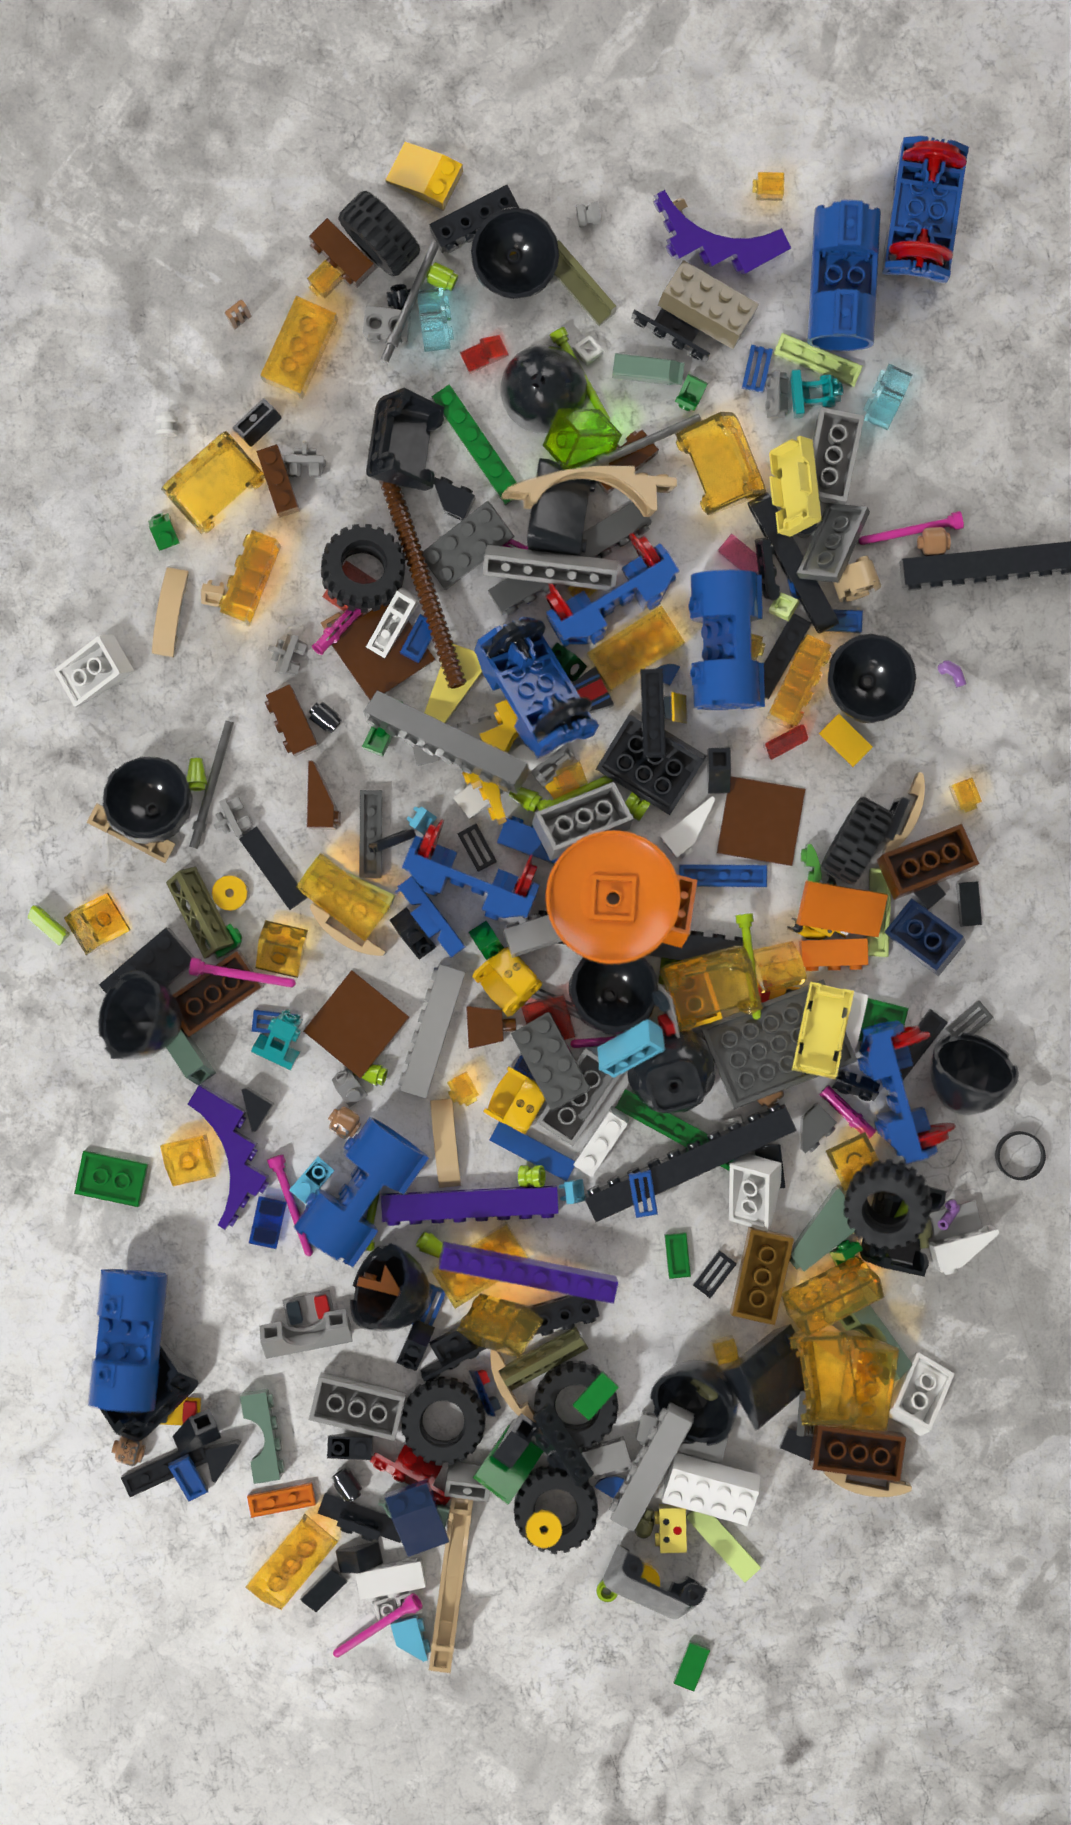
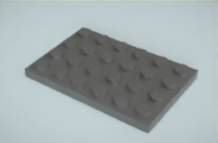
M824 979L815 982L826 986ZM809 985L761 1003L760 1019H754L752 1009L748 1008L701 1027L733 1110L819 1077L792 1070ZM813 1001L808 1003L807 1009H810L809 1011H811ZM846 1032L839 1068L858 1061ZM800 1044L799 1054H802L804 1044ZM835 1051L833 1061L837 1062L838 1052Z

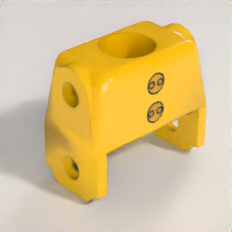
M508 947L484 962L472 975L473 979L477 983H481L488 996L502 1009L507 1017L515 1014L523 1007L530 997L542 986L540 979L519 956L511 957Z
M508 1066V1072L497 1085L488 1108H485L483 1112L501 1123L526 1134L541 1109L545 1098L536 1081Z

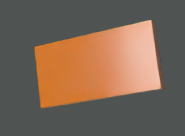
M806 880L796 924L879 937L888 895L880 892Z

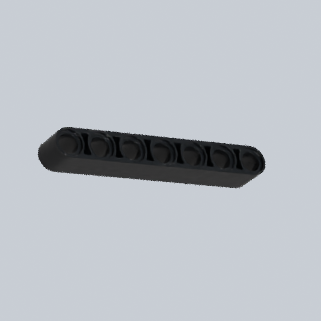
M766 492L747 502L764 537L770 539L773 543L774 555L790 583L793 582L796 595H800L799 601L817 633L821 634L838 625L837 616L818 581L799 578L797 571L804 556L793 536L789 537L778 533L776 512H778V509L775 505H772V498L769 493Z

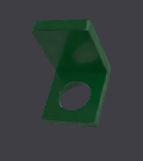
M558 642L551 649L572 682L576 681L587 668V665L576 654ZM575 664H579L578 671L575 674H571V668Z

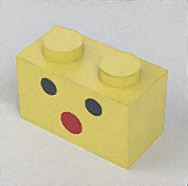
M658 1504V1511H654V1522L659 1524V1533H655V1547L659 1546L660 1553H687L686 1509L669 1504Z

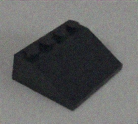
M632 710L602 757L596 770L668 815H671L707 755L665 730L666 757L643 758L642 715Z
M791 1324L770 1332L722 1371L755 1430H759L800 1395L801 1391L809 1387L802 1342Z

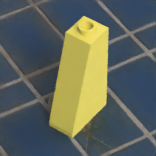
M456 644L452 646L456 648L454 652L458 654L459 666H462L461 672H464L463 678L467 682L455 689L448 688L449 682L445 680L447 676L443 674L444 669L440 667L424 712L444 723L448 722L483 674L475 652Z

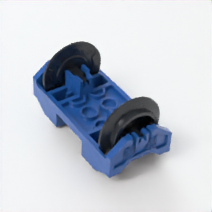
M521 617L508 625L503 624V627L497 626L478 639L474 652L478 658L482 673L492 690L501 689L518 719L514 727L522 741L534 752L537 758L549 754L558 746L576 739L585 740L594 736L599 724L589 713L592 706L591 700L578 695L543 636L546 628L544 622L535 618Z

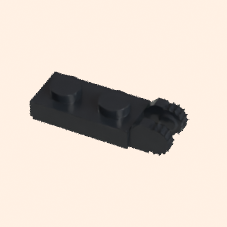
M758 538L755 540L758 573L762 575V596L766 599L777 600L780 596V586L775 582L777 569L775 564H773L772 557L774 555V546L770 539Z

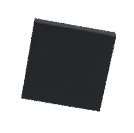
M904 797L894 799L890 808L893 819L882 841H893L910 802L909 799Z

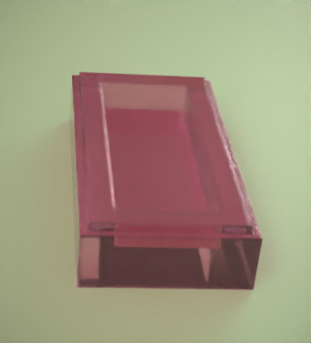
M731 533L717 552L739 570L757 572L756 553Z

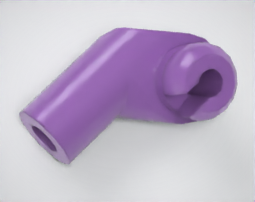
M949 660L943 661V663L938 665V671L941 675L947 673L953 677L956 688L966 685L962 669L959 665Z
M954 1199L946 1202L945 1207L948 1210L938 1222V1227L942 1230L948 1229L960 1211V1205Z

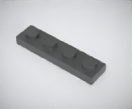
M360 790L359 878H382V851L370 852L368 848L369 843L382 839V790Z

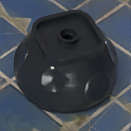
M508 207L499 210L483 221L473 238L471 260L475 275L484 287L505 298L517 299L536 295L548 285L558 267L559 249L557 237L548 222L539 214L529 209ZM511 252L517 253L518 258L516 260L510 259L509 255Z
M876 634L859 635L848 640L833 653L829 662L828 689L835 704L855 721L861 723L884 721L901 712L912 697L916 682L915 664L906 649L891 638ZM864 678L871 680L869 686L864 684Z
M139 757L125 762L118 769L115 768L107 778L108 781L104 788L102 804L106 819L115 831L129 840L140 844L163 842L177 834L186 820L189 819L193 795L184 773L170 760L159 757ZM152 808H156L154 813H150Z
M583 957L573 971L568 991L576 1013L583 1023L605 1034L616 1035L626 1032L650 1018L656 1006L652 993L658 991V982L653 966L644 957L621 964L599 963ZM612 992L614 998L609 999L606 996V993Z
M678 1028L679 1038L675 1034L667 1036L663 1032L665 1050L627 1070L628 1081L632 1090L641 1102L654 1111L664 1114L687 1112L702 1103L713 1087L715 1081L713 1055L707 1043L698 1033L688 1028ZM674 1081H675V1082H678L676 1085H671V1084H670L671 1082H674Z

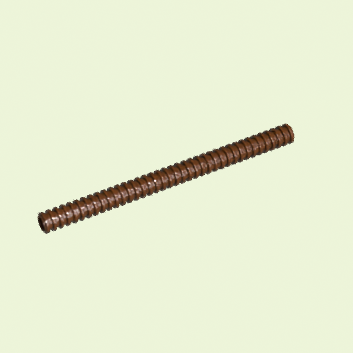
M379 481L382 485V491H385L383 495L387 497L385 501L388 503V509L391 510L389 513L390 516H393L392 522L395 523L394 528L397 529L398 540L401 541L400 545L404 548L402 552L406 554L405 559L408 561L406 564L410 567L409 572L412 573L411 578L414 580L413 584L416 586L417 596L421 599L419 601L420 605H423L422 611L425 612L424 617L427 618L428 629L432 631L430 635L434 637L432 641L436 643L434 647L435 650H438L437 656H440L439 662L442 663L443 674L447 676L445 680L449 682L447 686L451 689L461 687L467 681L463 678L464 672H461L462 666H459L458 654L454 652L456 648L452 646L454 642L450 640L451 634L448 633L449 628L446 627L445 616L441 614L443 610L439 608L441 604L437 601L439 598L438 595H435L436 589L433 588L434 583L431 582L430 571L426 569L428 565L424 563L426 559L422 557L424 553L420 550L422 547L421 544H418L419 538L416 537L417 532L414 531L415 526L412 525L411 514L407 512L409 508L405 506L407 503L403 499L402 488L399 485Z

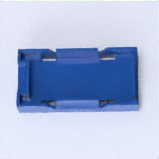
M412 876L397 886L399 889L395 891L396 894L402 892L410 904L420 905L411 912V915L426 935L431 938L441 931L438 941L450 957H454L466 947Z

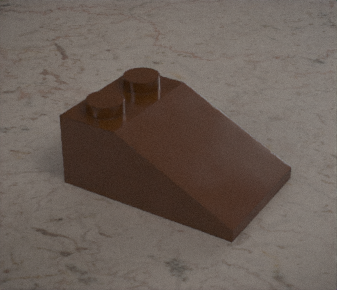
M308 761L307 828L337 830V825H341V812L337 811V806L317 764L314 761Z

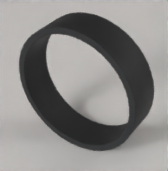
M1015 1131L1005 1135L999 1141L995 1151V1160L1003 1174L1012 1179L1022 1181L1031 1179L1040 1173L1045 1164L1046 1153L1043 1144L1037 1137L1027 1132ZM1015 1135L1030 1136L1037 1142L1041 1152L1038 1167L1031 1174L1023 1177H1015L1008 1174L1000 1162V1151L1003 1144Z

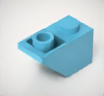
M318 1156L289 1190L305 1203L310 1193H315L317 1189H320L335 1170Z
M418 1614L392 1622L391 1628L396 1646L423 1662L428 1661V1653L431 1652L429 1640L424 1639L423 1631H426L423 1618H419Z

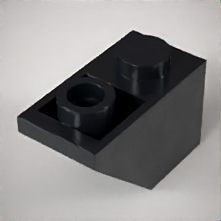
M441 476L439 479L435 477L434 486L444 513L457 520H464L475 501V495L472 494L473 491L465 486L458 488L452 485L453 481Z
M731 747L707 749L708 794L730 793Z
M407 907L389 920L419 960L436 948L434 942L426 935Z
M419 1320L414 1322L396 1363L407 1369L417 1371L435 1327Z
M210 1408L189 1417L172 1436L180 1456L222 1438Z
M521 1413L512 1421L492 1457L511 1469L534 1436L532 1432L538 1425Z
M360 1432L328 1435L327 1458L371 1460L374 1436Z

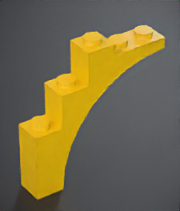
M506 699L495 704L496 712L493 714L499 726L479 735L481 741L508 753L519 734L514 727L518 718ZM462 772L466 784L471 783L473 789L482 786L479 788V792L483 801L488 800L491 806L487 808L491 819H496L498 825L507 822L498 785L493 782L486 783L474 773Z

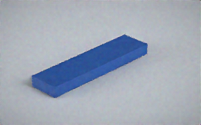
M679 864V875L697 880V887H767V865Z
M500 1121L489 1139L491 1142L535 1165L544 1166L546 1171L566 1182L575 1167L573 1165L575 1160Z

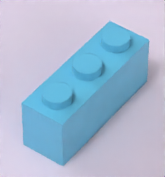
M647 1019L597 1047L599 1070L615 1078L664 1051L662 1027Z

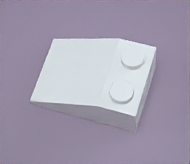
M114 634L97 636L55 668L54 672L74 707H78L120 683L132 674L134 669Z
M745 1154L730 1163L729 1221L766 1232L770 1231L781 1184L780 1162Z
M990 1224L975 1231L938 1241H929V1250L934 1268L941 1273L944 1272L945 1275L956 1273L957 1268L963 1267L999 1234V1230Z
M916 1352L911 1360L913 1365L900 1378L888 1400L883 1415L921 1436L931 1431L954 1373Z

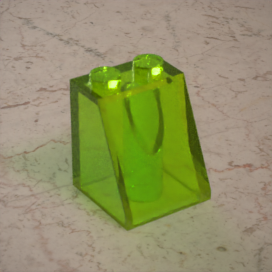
M559 408L544 440L543 447L564 470H570L595 460V457L604 453L606 455L615 451L622 434L599 409Z

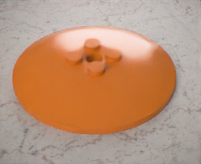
M625 831L597 832L573 843L556 861L547 883V912L557 935L575 953L599 963H627L640 959L654 951L670 934L680 907L679 882L669 859L649 840ZM610 893L619 895L620 900L617 904L612 905L607 902V896Z

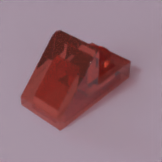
M500 335L479 339V344L460 352L469 374L509 356Z

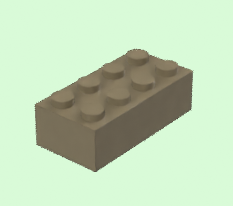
M683 260L664 289L658 306L734 349L752 320L759 304Z

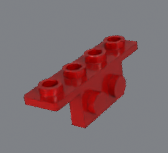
M407 1445L402 1447L395 1462L376 1452L374 1453L369 1462L377 1470L386 1471L396 1481L405 1482L408 1485L428 1478L438 1505H446L451 1497L444 1496V1491L433 1486L443 1466L435 1465L436 1462L433 1461L429 1463L423 1461V1457L420 1455L418 1457L412 1453L413 1449Z

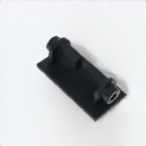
M838 1070L837 1080L832 1086L838 1092L856 1095L864 1101H874L879 1095L880 1083H877V1080L874 1081L871 1078L861 1076L860 1082H856L858 1074L846 1070Z

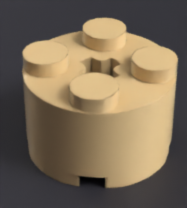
M868 556L860 557L855 563L850 565L847 564L840 582H833L840 602H843L844 598L846 602L858 600L870 595L869 590L872 588L875 591L881 588L873 561L869 560Z

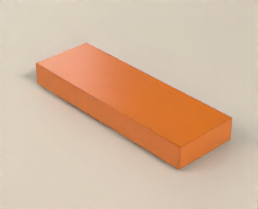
M312 1482L247 1495L251 1518L315 1506L317 1504Z

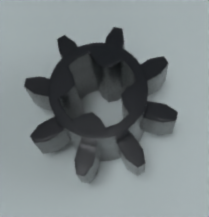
M396 284L390 288L391 292L386 293L388 306H393V309L402 310L411 289H407L405 284Z

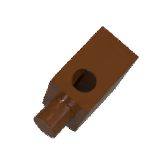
M466 1007L469 1049L504 1041L503 1032L516 1031V1018L503 1019L502 1010Z

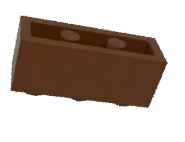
M328 218L309 235L310 247L318 255L322 253L327 258L325 260L326 263L333 270L337 268L342 273V279L348 285L353 284L358 288L375 270L374 263Z
M643 430L638 433L634 431L626 437L627 442L621 447L619 444L616 445L609 453L646 437L647 434ZM654 443L610 462L609 466H635L636 472L655 457L659 449ZM596 481L607 495L615 489L608 484Z
M278 445L256 451L279 518L299 512L300 509Z
M290 684L266 695L268 700L265 701V705L270 714L274 712L277 719L274 721L278 733L283 732L286 740L283 741V744L288 754L292 752L294 756H297L319 746Z

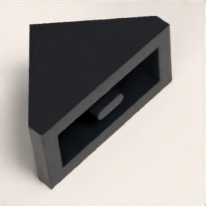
M247 1087L241 1090L251 1131L256 1132L261 1127L274 1103Z
M239 1439L209 1445L205 1449L211 1480L216 1483L242 1441Z
M379 1541L335 1551L340 1573H362L383 1564Z

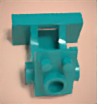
M801 370L791 371L790 383L794 419L803 418L805 414L804 407L822 405L824 408H832L836 406V403L841 402V395H843L844 390L842 382H839L838 378H835L833 375H822L819 381L808 382L802 381ZM822 388L823 398L810 399L809 389Z
M286 1009L280 1013L277 1019L272 1018L268 1026V1030L271 1031L269 1037L260 1034L251 1052L291 1071L300 1052L291 1048L290 1045L292 1041H297L301 1030L298 1028L303 1019L300 1018L301 1015L296 1014L294 1016L290 1014V1010ZM276 1037V1038H278V1039L284 1041L285 1044H282V1043H280V1042L274 1040V1038Z

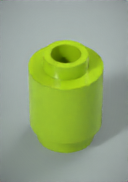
M435 262L430 266L426 275V282L444 291H452L459 275L455 274L454 270Z

